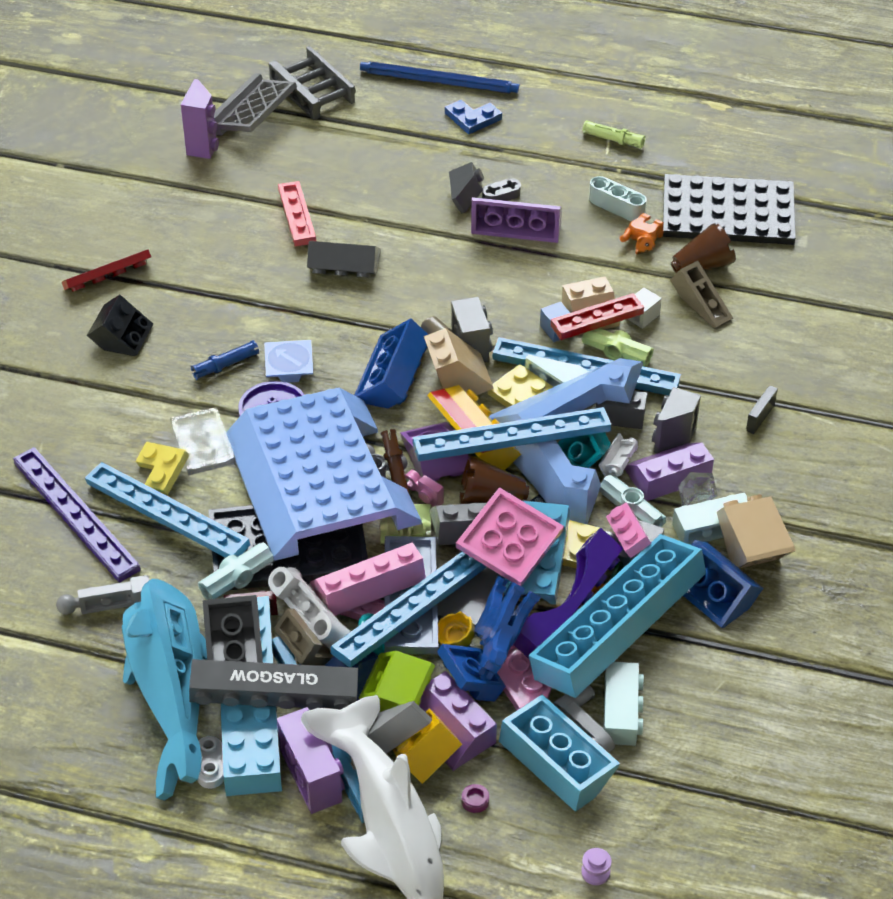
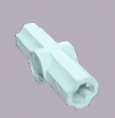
M611 474L603 479L599 492L616 506H621L627 502L638 520L659 527L666 523V516L644 500V494L640 489L629 488L620 479Z
M259 543L238 557L230 555L221 562L217 571L198 582L199 590L203 597L209 600L218 598L233 587L243 588L252 580L253 574L274 561L273 554L265 543Z

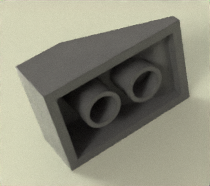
M257 595L202 600L207 660L263 663Z

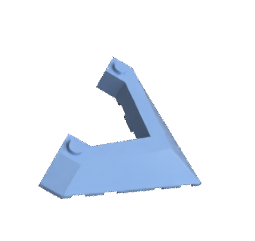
M619 358L491 414L489 417L492 420L496 418L500 423L583 411L595 403L599 405L606 400L630 404L643 362ZM556 440L516 446L521 455L513 463L530 484L536 488L545 502L569 505V520L588 524L601 487L596 470L571 465Z

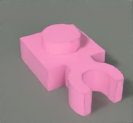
M410 470L405 475L409 479L407 482L408 488L413 491L416 490L418 497L424 503L431 504L433 507L444 503L443 486L426 475L421 478L415 470Z

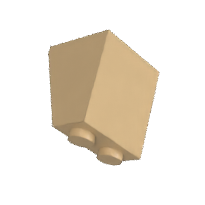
M447 328L424 336L443 389L460 385L466 391L470 388L476 395L494 389L481 353Z
M758 494L748 497L747 502L738 503V500L723 503L724 507L716 512L729 559L739 569L779 560L796 551L771 496L762 498V495Z

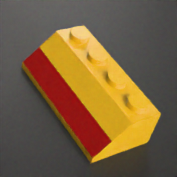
M460 385L430 392L427 395L455 430L500 423L496 418L492 420L489 417L492 413L483 403L479 405L476 402L479 397L470 388L466 391ZM516 446L475 453L483 461L502 470L508 468L521 455Z

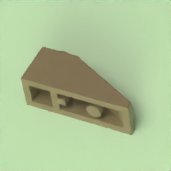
M698 261L680 269L670 279L681 299L714 329L733 319Z

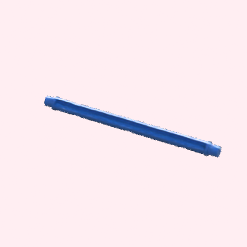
M371 61L360 63V71H366L370 74L483 90L487 89L504 93H518L520 84L507 80L488 79L485 77Z

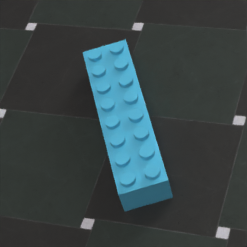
M660 534L529 655L534 680L576 698L706 574L702 549Z
M269 596L257 597L263 663H274ZM220 704L223 776L226 796L282 791L276 719L277 706L257 708L252 705L227 706Z

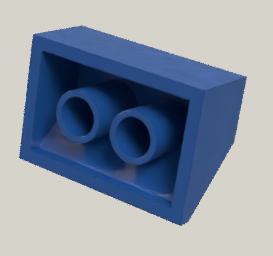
M694 540L691 545L702 549L706 574L683 596L717 625L724 628L749 610L764 588L709 543Z

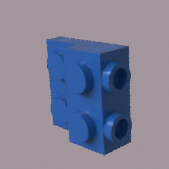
M442 644L438 649L437 653L443 660L444 666L455 679L456 685L461 690L469 691L475 700L495 702L506 687L498 673L494 674L491 680L485 677L487 671H485L483 676L478 674L483 653L482 649Z

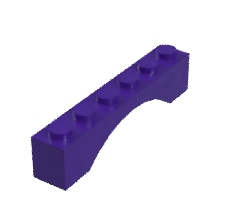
M602 528L593 533L576 553L575 581L565 602L557 608L533 613L527 617L514 646L529 659V655L579 610L578 607L581 603L584 605L593 596L594 593L591 590L594 586H600L607 578V575L604 573L607 569L612 570L620 561L617 556L624 548Z

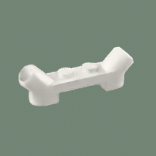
M278 567L271 572L268 580L270 589L278 598L284 600L291 609L297 611L318 640L331 650L333 644L351 632L339 622L302 579L300 571L292 567Z

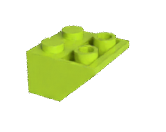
M399 651L380 653L359 699L377 695L380 700L379 712L414 701L419 706L425 687L431 681V674L435 665L432 662Z

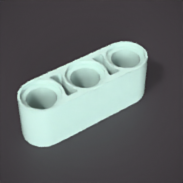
M602 176L591 179L589 201L592 204L629 221H633L642 213H645L646 197L643 194Z

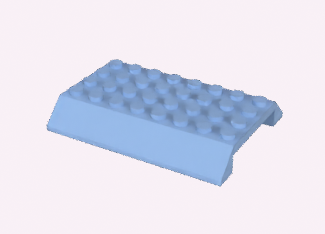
M340 387L246 409L225 433L263 534L273 554L274 561L299 555L297 539L390 516L397 530L422 524L407 489L380 475L362 437L378 433V429L364 400Z

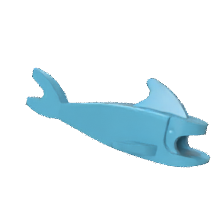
M151 579L142 587L141 602L134 603L123 614L122 633L127 654L123 682L131 685L136 680L145 700L168 738L160 758L156 777V798L165 801L173 796L178 777L180 780L191 784L199 778L202 761L200 743L197 738L200 704L189 702V685L192 659L207 660L206 639L200 633L196 611L190 600L172 585L159 579Z

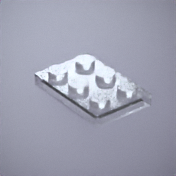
M217 407L170 418L178 447L185 449L190 455L185 463L188 476L236 464L235 455Z

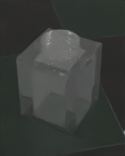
M690 472L678 486L682 506L714 500L717 496L713 473Z

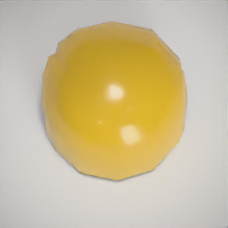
M459 611L456 614H448L439 620L438 643L440 645L449 644L468 647L473 641L475 627L471 617Z

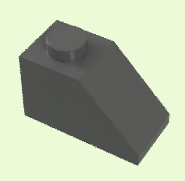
M472 162L449 171L452 201L461 214L465 213L471 206L472 197L477 198L483 191V173L480 168L476 169Z

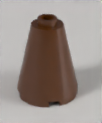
M713 223L672 257L671 267L677 273L680 269L698 261L703 270L706 271L731 265L736 261L734 249H729L728 244L731 241L721 225Z
M469 456L461 481L465 493L460 492L459 503H487L499 487L523 501L528 498L530 486L526 485V480L481 459Z

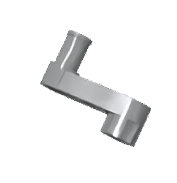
M590 685L576 698L565 694L553 702L560 711L608 753L614 750L615 744L611 736L581 708L586 702L595 698L594 690Z

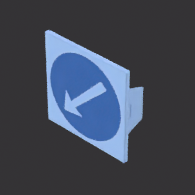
M311 340L265 343L266 377H279L281 382L289 383L299 382L301 375L313 374Z

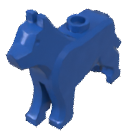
M500 576L497 577L488 596L485 609L475 626V635L482 639L480 644L483 645L478 674L483 676L485 671H487L485 677L490 680L503 666L508 651L519 636L527 616L541 598V596L529 591L514 611L516 603L525 588L514 582H510L507 588L505 586L508 581ZM507 588V590H506V592H505V595H504V597H503V600H502L503 593H504L505 589Z

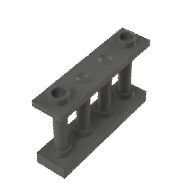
M310 46L306 47V59L287 67L281 66L276 60L269 62L270 80L296 82L297 88L288 97L313 120L321 118L320 108L322 105L338 98L344 97L351 104L355 103L356 89L353 83L343 77ZM308 66L314 69L298 77L291 75V73ZM319 76L324 79V81L310 87L302 85ZM331 86L336 90L319 98L313 95Z

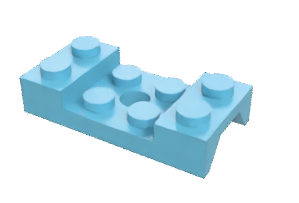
M523 501L564 526L561 535L522 585L525 588L522 595H527L531 591L541 596L548 603L556 605L570 517L569 505ZM505 578L508 581L505 587L508 588L511 581Z

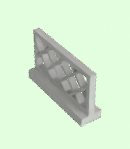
M254 73L215 111L214 121L217 122L216 135L222 136L227 130L252 132L297 88L296 82L263 80L261 73Z

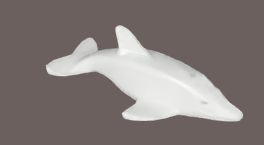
M378 696L364 697L341 710L316 708L304 712L301 722L306 730L315 737L347 752L352 757L357 770L361 808L367 833L361 837L343 838L341 845L346 853L366 870L394 882L407 899H443L444 872L439 852L441 825L434 813L427 816L426 810L411 783L407 755L400 754L395 762H393L377 744L367 737L380 711Z

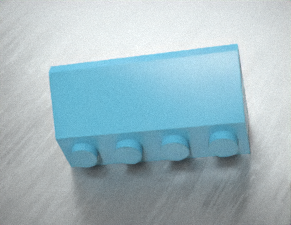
M540 695L502 720L499 742L575 812L596 798L619 767L620 763L544 695Z

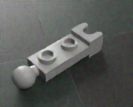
M149 576L131 577L130 582L78 590L77 598L64 594L57 599L56 607L60 613L65 615L73 613L76 608H81V613L87 614L129 607L136 602H141L142 587L149 581Z

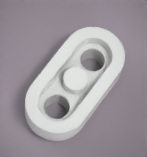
M206 736L199 740L202 761L198 783L204 788L212 789L220 786L224 781L222 742L216 737Z

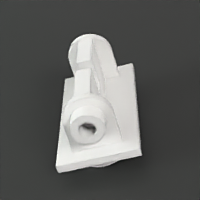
M620 433L617 434L598 465L605 477L610 474L616 477L623 474V470L629 462L628 458L632 457L633 453L638 449L636 439L629 438L624 440Z

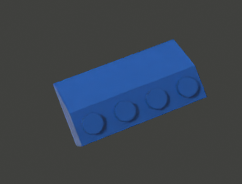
M410 318L380 335L354 396L364 400L367 405L387 409L396 404L400 405L407 398L409 386L414 381L413 376L421 364L420 359L427 350L424 336L429 334Z

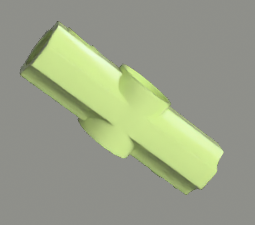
M598 328L585 332L582 336V343L603 350L604 354L611 360L624 358L642 361L643 366L647 367L653 355L654 348L633 341L630 335L622 330L611 333Z

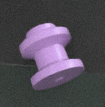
M592 848L583 855L581 874L587 883L601 885L609 879L612 861L607 851L601 848Z

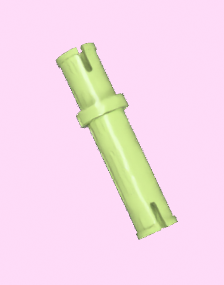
M588 120L584 122L582 129L584 134L612 140L623 146L625 144L635 146L640 149L643 148L646 140L645 135L629 132L628 129H616Z

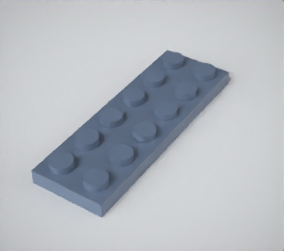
M385 536V553L413 542L423 557L425 576L427 577L436 571V537ZM414 586L385 596L384 607ZM437 604L384 643V653L399 651L405 654L438 655Z

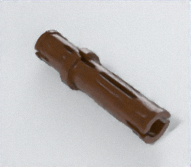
M390 429V439L388 431L385 430L380 434L385 449L383 456L384 460L388 462L391 481L406 488L409 493L401 458L403 457V451L399 449L396 429Z

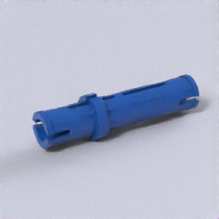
M252 340L218 356H209L208 360L191 366V371L195 370L192 375L198 380L213 372L217 374L227 366L259 354V349H254L258 345Z

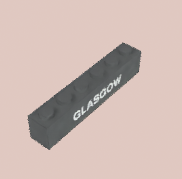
M192 659L189 702H196L201 705L209 703L225 704L227 706L252 705L257 708L277 706L283 709L308 707L309 710L316 708L341 710L357 700L358 668Z

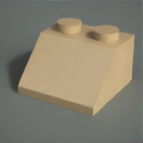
M606 276L566 284L562 287V304L570 313L615 299L614 291ZM620 322L601 327V329L618 327Z

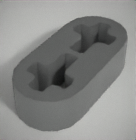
M512 178L488 184L483 187L482 199L509 201L518 198L521 193V184L518 180Z

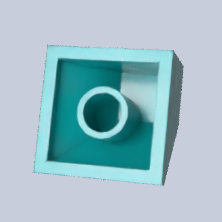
M602 432L561 439L558 445L571 465L589 468L606 453L611 443L606 433Z

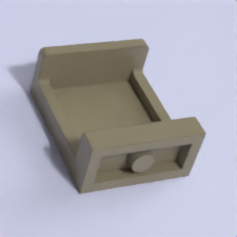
M287 608L274 627V630L301 665L325 666L333 657L330 654L331 650L318 640L295 609Z

